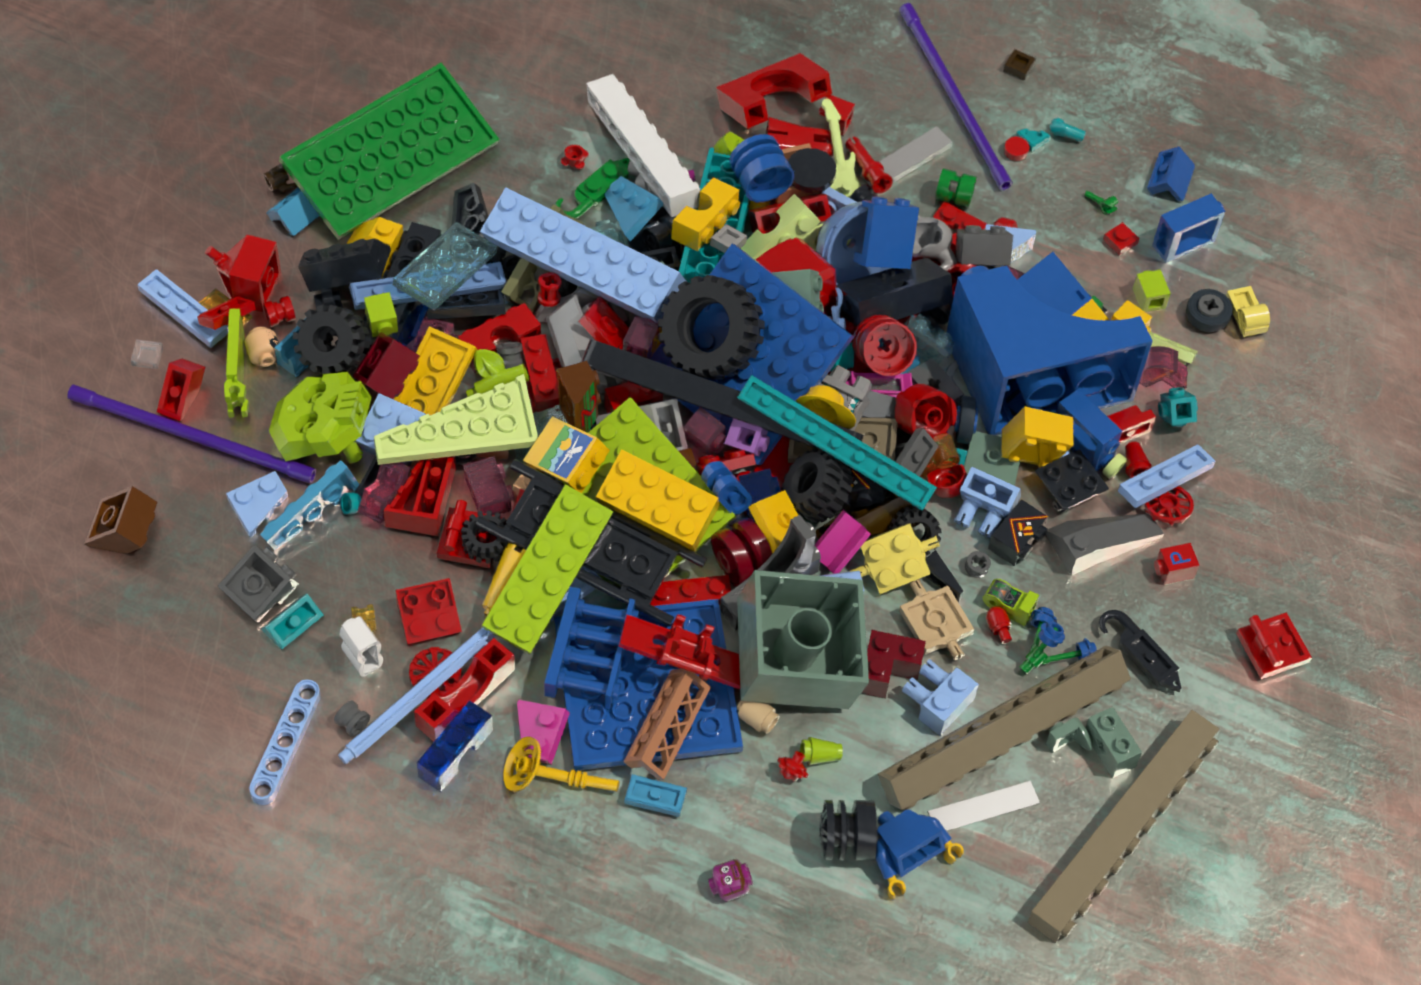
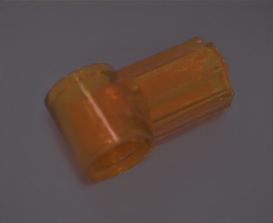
M941 434L932 438L939 447L920 477L938 468H950L960 461L951 434Z

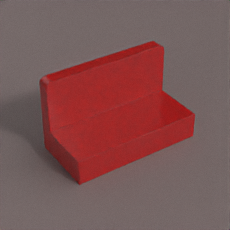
M1137 405L1107 416L1122 430L1119 440L1120 444L1152 431L1156 419L1151 409L1141 412Z

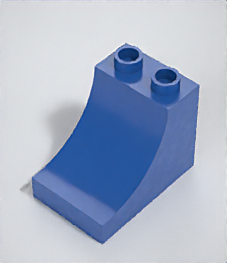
M975 266L958 277L945 340L954 360L958 364V369L971 397L976 399V408H978V413L987 433L991 435L1002 434V428L1014 418L1009 407L1018 414L1025 407L1026 403L1029 408L1042 410L1045 407L1044 411L1056 413L1060 402L1059 398L1063 400L1077 389L1099 409L1134 401L1153 342L1141 316L1123 320L1102 321L1076 317L1061 312L1029 293L1013 276L1008 266L990 270L985 266ZM1019 388L1021 393L1007 403L1005 399Z

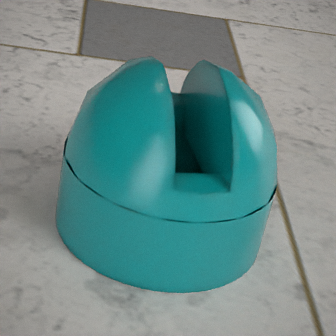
M344 493L340 501L341 509L344 514L358 513L363 508L364 501L358 493Z

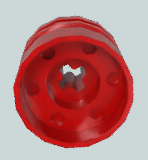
M873 315L864 319L857 326L853 334L852 348L855 356L862 364L880 375L895 376L904 372L913 363L916 356L917 343L914 334L907 326L887 315ZM882 338V339H884V340L882 341L883 346H882V347H879V345H880L879 340Z

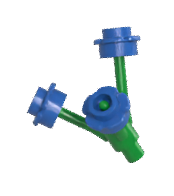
M1039 607L1033 610L1031 614V624L1037 628L1036 635L1029 653L1025 656L1026 660L1019 667L1028 674L1034 667L1038 668L1041 664L1045 665L1050 662L1074 657L1081 660L1097 651L1094 642L1084 638L1083 641L1076 643V651L1048 656L1044 649L1047 646L1057 647L1058 644L1063 643L1065 634L1062 626L1057 623L1054 612L1047 607Z

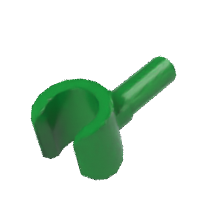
M1089 191L1085 192L1084 196L1097 202L1104 214H1110L1118 210L1114 206L1119 202L1115 196L1103 199Z

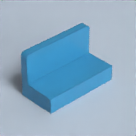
M299 187L266 212L272 221L280 220L291 236L296 235L320 216Z

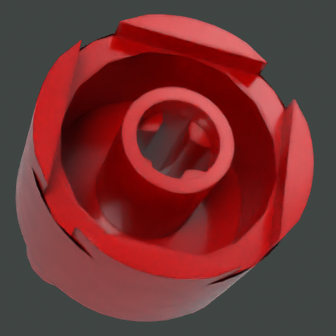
M915 384L905 391L899 392L896 396L895 419L898 428L911 436L916 429L924 428L932 439L938 442L949 434L947 433L951 425L954 426L957 417L955 402L946 393L927 384Z

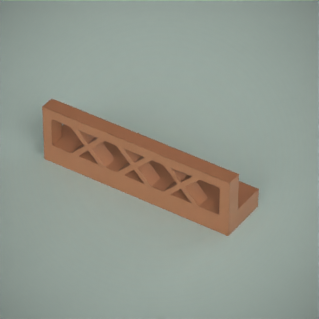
M684 669L671 670L624 763L630 768L644 767L658 780H664L711 687L695 673ZM691 683L699 688L695 699L692 700L689 693ZM680 705H684L686 714L683 722L678 720L677 710ZM668 728H672L674 740L671 745L667 746L665 734ZM657 751L661 752L662 764L660 768L651 762Z

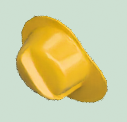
M816 385L810 387L806 395L796 399L797 403L830 423L847 429L853 428L856 424L854 414L844 406L842 395L829 386Z

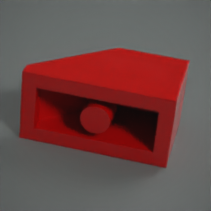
M183 358L170 362L156 412L179 421L183 420L200 391L206 367Z

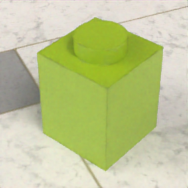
M1161 269L1155 271L1147 270L1136 275L1132 289L1140 309L1145 312L1166 309L1171 293Z
M390 292L364 297L365 313L372 337H377L380 332L387 336L398 332L397 316Z

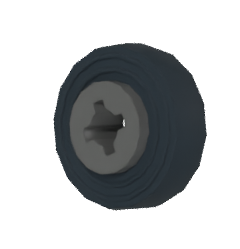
M1202 289L1193 293L1188 300L1186 315L1188 321L1195 328L1205 332H1217L1225 328L1229 323L1233 308L1225 294L1218 290Z

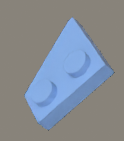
M276 471L226 493L228 501L250 538L257 533L256 529L264 519L268 520L274 513V509L280 506L288 497L287 490Z

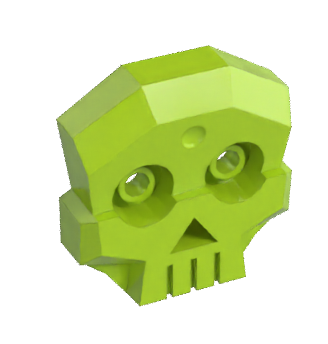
M348 372L323 374L322 378L306 377L277 402L269 432L285 461L317 454L318 457L337 455L343 451L348 462L355 463L363 457L361 455L363 452L355 440L362 435L366 417L370 411L369 406L372 396L362 382H355Z

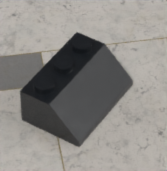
M376 238L369 240L359 239L344 245L334 244L329 248L319 250L314 248L303 253L298 268L309 292L379 279L384 271L391 248Z

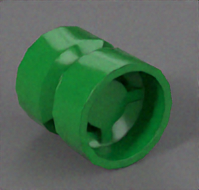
M943 168L935 200L947 203L954 200L955 205L969 208L977 177L965 173L958 176L956 171ZM951 183L957 184L956 192L950 191Z

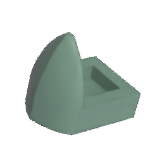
M1077 717L1064 724L1059 722L1049 730L1046 745L1052 753L1073 740L1084 749L1092 750L1089 733Z

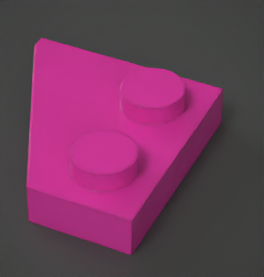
M518 699L517 708L521 739L528 736L535 738L539 742L541 749L540 763L552 765L570 713L565 708ZM528 746L527 748H525V750H533L534 746Z

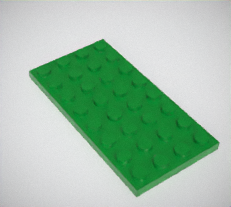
M441 62L279 157V162L337 240L356 230L364 222L374 219L497 145L500 139Z

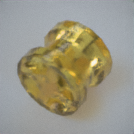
M368 604L365 608L360 609L356 606L351 607L352 618L362 617L372 632L377 631L373 604Z

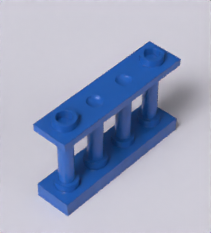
M570 587L544 682V694L547 697L556 698L558 688L563 689L564 686L604 694L605 708L611 709L613 699L618 700L621 683H617L625 649L617 647L615 659L572 651L569 645L571 640L580 638L619 646L621 635L579 627V624L575 623L577 616L586 614L620 622L625 621L626 615L638 618L639 611L635 610V599H630L627 611L587 604L585 600L581 599V589ZM573 662L612 670L609 683L567 676L566 672H563L564 664Z

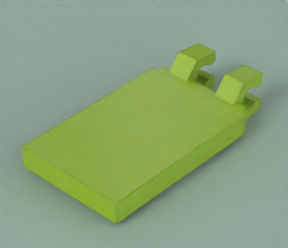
M229 309L227 380L224 383L225 401L229 417H234V408L237 406H241L242 417H248L249 402L246 399V386L243 384L245 334L240 309Z

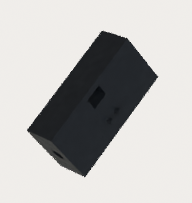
M928 258L911 262V269L891 268L836 285V288L841 289L843 293L841 316L856 327L864 319L873 315H887L898 320L953 303L951 274Z

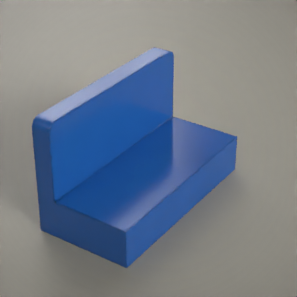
M1180 146L1159 152L1147 187L1152 195L1169 190L1178 202L1184 201L1195 164Z

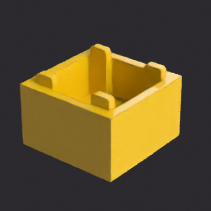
M1024 407L1002 428V458H1007L1012 462L1021 461L1042 467L1062 457L1073 446V417Z

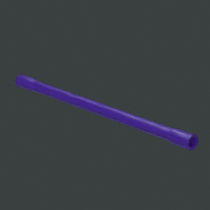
M911 3L902 5L899 12L907 26L912 30L989 167L998 188L1001 191L1009 189L1013 184L1011 178L995 155L921 24V20Z
M74 384L68 390L67 398L69 400L105 410L287 474L289 477L309 484L315 479V468L294 461H285V459L110 399Z

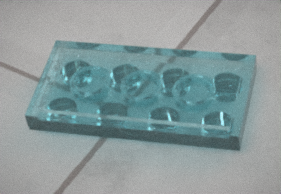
M455 222L393 278V286L435 311L497 253V246Z

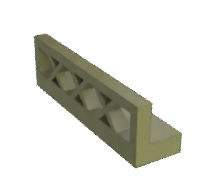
M554 204L551 206V210L584 225L582 222L566 215L560 207ZM521 258L501 292L508 300L517 305L525 303L530 311L534 313L539 305L537 297L540 292V288L538 289L540 285L536 281L535 272L541 267ZM534 288L535 296L530 304L520 299L525 290Z

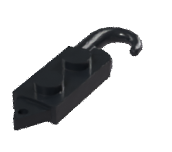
M1108 610L1104 612L1099 619V628L1103 634L1108 633L1105 626L1107 620L1115 619L1120 622L1125 628L1119 642L1121 649L1157 688L1163 686L1180 692L1182 689L1178 675L1180 668L1144 629L1141 630L1122 611Z

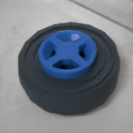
M962 396L959 406L956 407L957 417L954 424V432H956V441L958 443L970 444L972 435L976 433L978 408H976L975 397Z

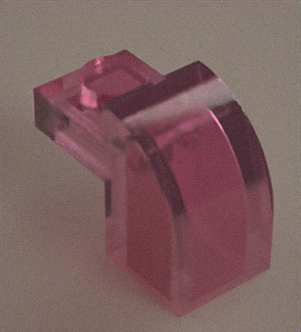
M1152 346L1139 384L1147 388L1159 381H1163L1172 388L1180 387L1186 389L1187 366L1178 361L1177 350L1164 346Z
M400 462L381 464L375 483L364 489L358 512L380 524L384 522L383 510L394 500L400 486L406 483L410 467Z

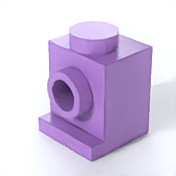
M733 418L724 444L731 448L745 450L747 453L759 456L761 451L765 452L767 450L770 437L767 436L768 431ZM750 436H754L752 444H748Z

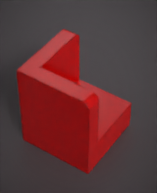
M833 95L826 96L825 99H829L841 116L839 127L841 136H844L853 120L855 104ZM820 107L819 114L825 116L824 109Z

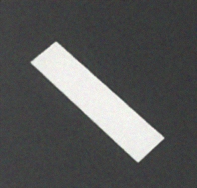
M1031 781L928 812L930 817L937 818L946 831L1040 802Z

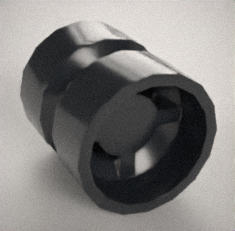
M667 213L660 217L659 221L652 222L642 228V238L649 251L681 244L671 239L673 219L676 216L671 217Z

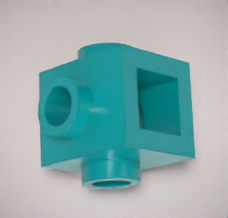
M1180 387L1171 388L1169 393L1160 394L1161 402H1158V413L1164 421L1173 427H1181L1187 425V423L1197 422L1198 403L1195 395Z

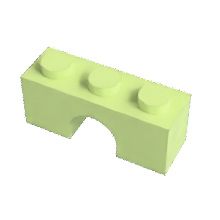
M794 194L776 211L780 215L777 227L767 234H762L757 229L747 239L746 244L741 249L752 258L757 259L767 250L790 238L794 239L797 237L803 239L821 221Z

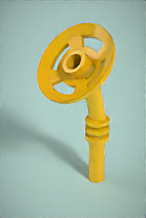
M529 736L520 739L513 746L506 759L503 771L504 784L512 792L522 791L530 784L534 776L565 782L571 787L574 784L575 787L581 786L583 789L586 786L616 792L619 789V780L591 776L587 772L582 774L581 771L575 772L573 769L568 772L539 765L541 757L539 742ZM528 746H534L533 750H525V748H527ZM514 767L517 771V774L513 775Z

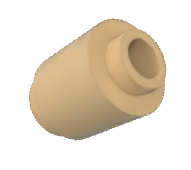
M740 701L737 705V710L739 711L738 718L758 732L763 731L768 734L775 727L780 717L775 713L776 710L767 703Z

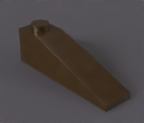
M887 490L884 503L851 509L849 515L862 524L869 531L870 535L888 532L889 526L893 527L892 518L897 519L899 517L896 513L898 511L904 513L905 507L913 509L914 505ZM839 515L815 531L818 540ZM913 523L911 524V526L913 528L918 526L920 523Z

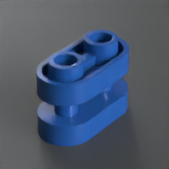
M721 461L711 462L705 466L701 479L713 494L719 498L722 505L735 515L744 512L750 506L752 496L734 474Z

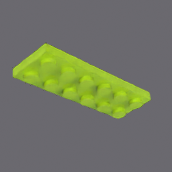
M565 484L483 622L482 628L530 655L611 518L613 511Z

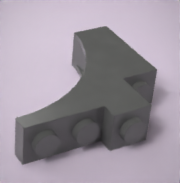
M801 515L791 519L782 542L758 571L803 575L817 573L819 571L821 555L814 546L816 537L814 527L809 522H805ZM750 577L721 597L720 611L735 631L738 629L737 598Z

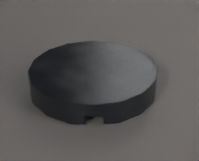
M805 148L796 151L788 160L795 177L792 185L800 191L806 193H813V191L817 190L819 192L824 191L833 184L836 178V164L833 158L825 151L816 148Z

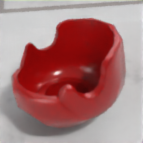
M941 462L933 466L927 474V481L937 487L933 494L940 498H954L960 495V489L967 477V473L962 464Z

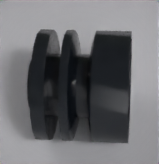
M824 800L823 811L819 820V840L824 860H833L834 847H837L839 860L845 859L847 847H852L854 860H875L877 817L874 800H854L852 813H847L844 800H838L837 813H834L833 801Z

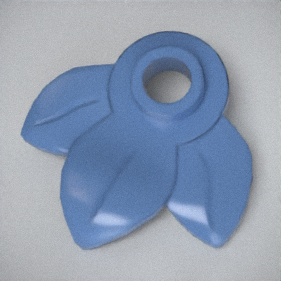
M835 288L838 295L836 306L831 307L832 316L829 317L846 330V320L841 318L843 293L841 289Z

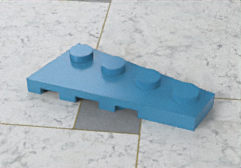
M340 460L336 465L330 466L320 480L308 486L304 494L296 502L290 503L285 508L283 514L276 520L269 522L260 535L275 551L303 530L302 524L306 521L315 522L322 516L324 508L331 503L334 506L338 505L344 493L350 489L355 492L360 484L349 468Z

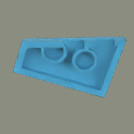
M622 176L614 181L604 194L624 235L630 241L664 205L659 197Z

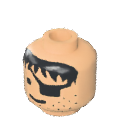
M265 327L252 329L244 339V346L250 362L263 367H268L275 363L276 354L274 347L279 344L276 333Z

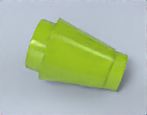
M808 737L807 740H801L800 752L805 755L803 762L813 765L841 760L843 747L841 743Z

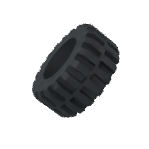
M713 275L691 278V283L684 281L678 285L679 291H672L668 296L670 302L668 305L663 304L661 311L664 312L663 319H658V327L662 328V333L658 334L659 341L665 343L666 346L662 350L667 357L672 358L671 363L675 367L681 368L684 372L715 380L724 379L725 376L733 377L738 374L737 369L745 370L750 365L748 362L749 358L755 359L759 351L756 350L758 343L762 344L764 339L763 336H760V329H765V321L759 319L763 312L759 305L754 304L756 302L754 295L746 292V288L738 283ZM713 303H719L727 311L729 332L719 348L709 353L703 352L699 349L694 339V324L697 316L705 307Z

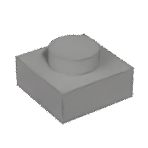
M726 224L711 237L710 245L725 253L732 243L736 244L739 248L743 247L746 244L747 235Z

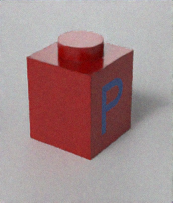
M1191 543L1162 548L1158 553L1157 559L1154 561L1155 572L1158 576H1161L1164 585L1195 579L1200 566Z

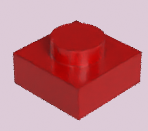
M1123 222L1105 233L1103 241L1119 256L1136 246L1140 239Z

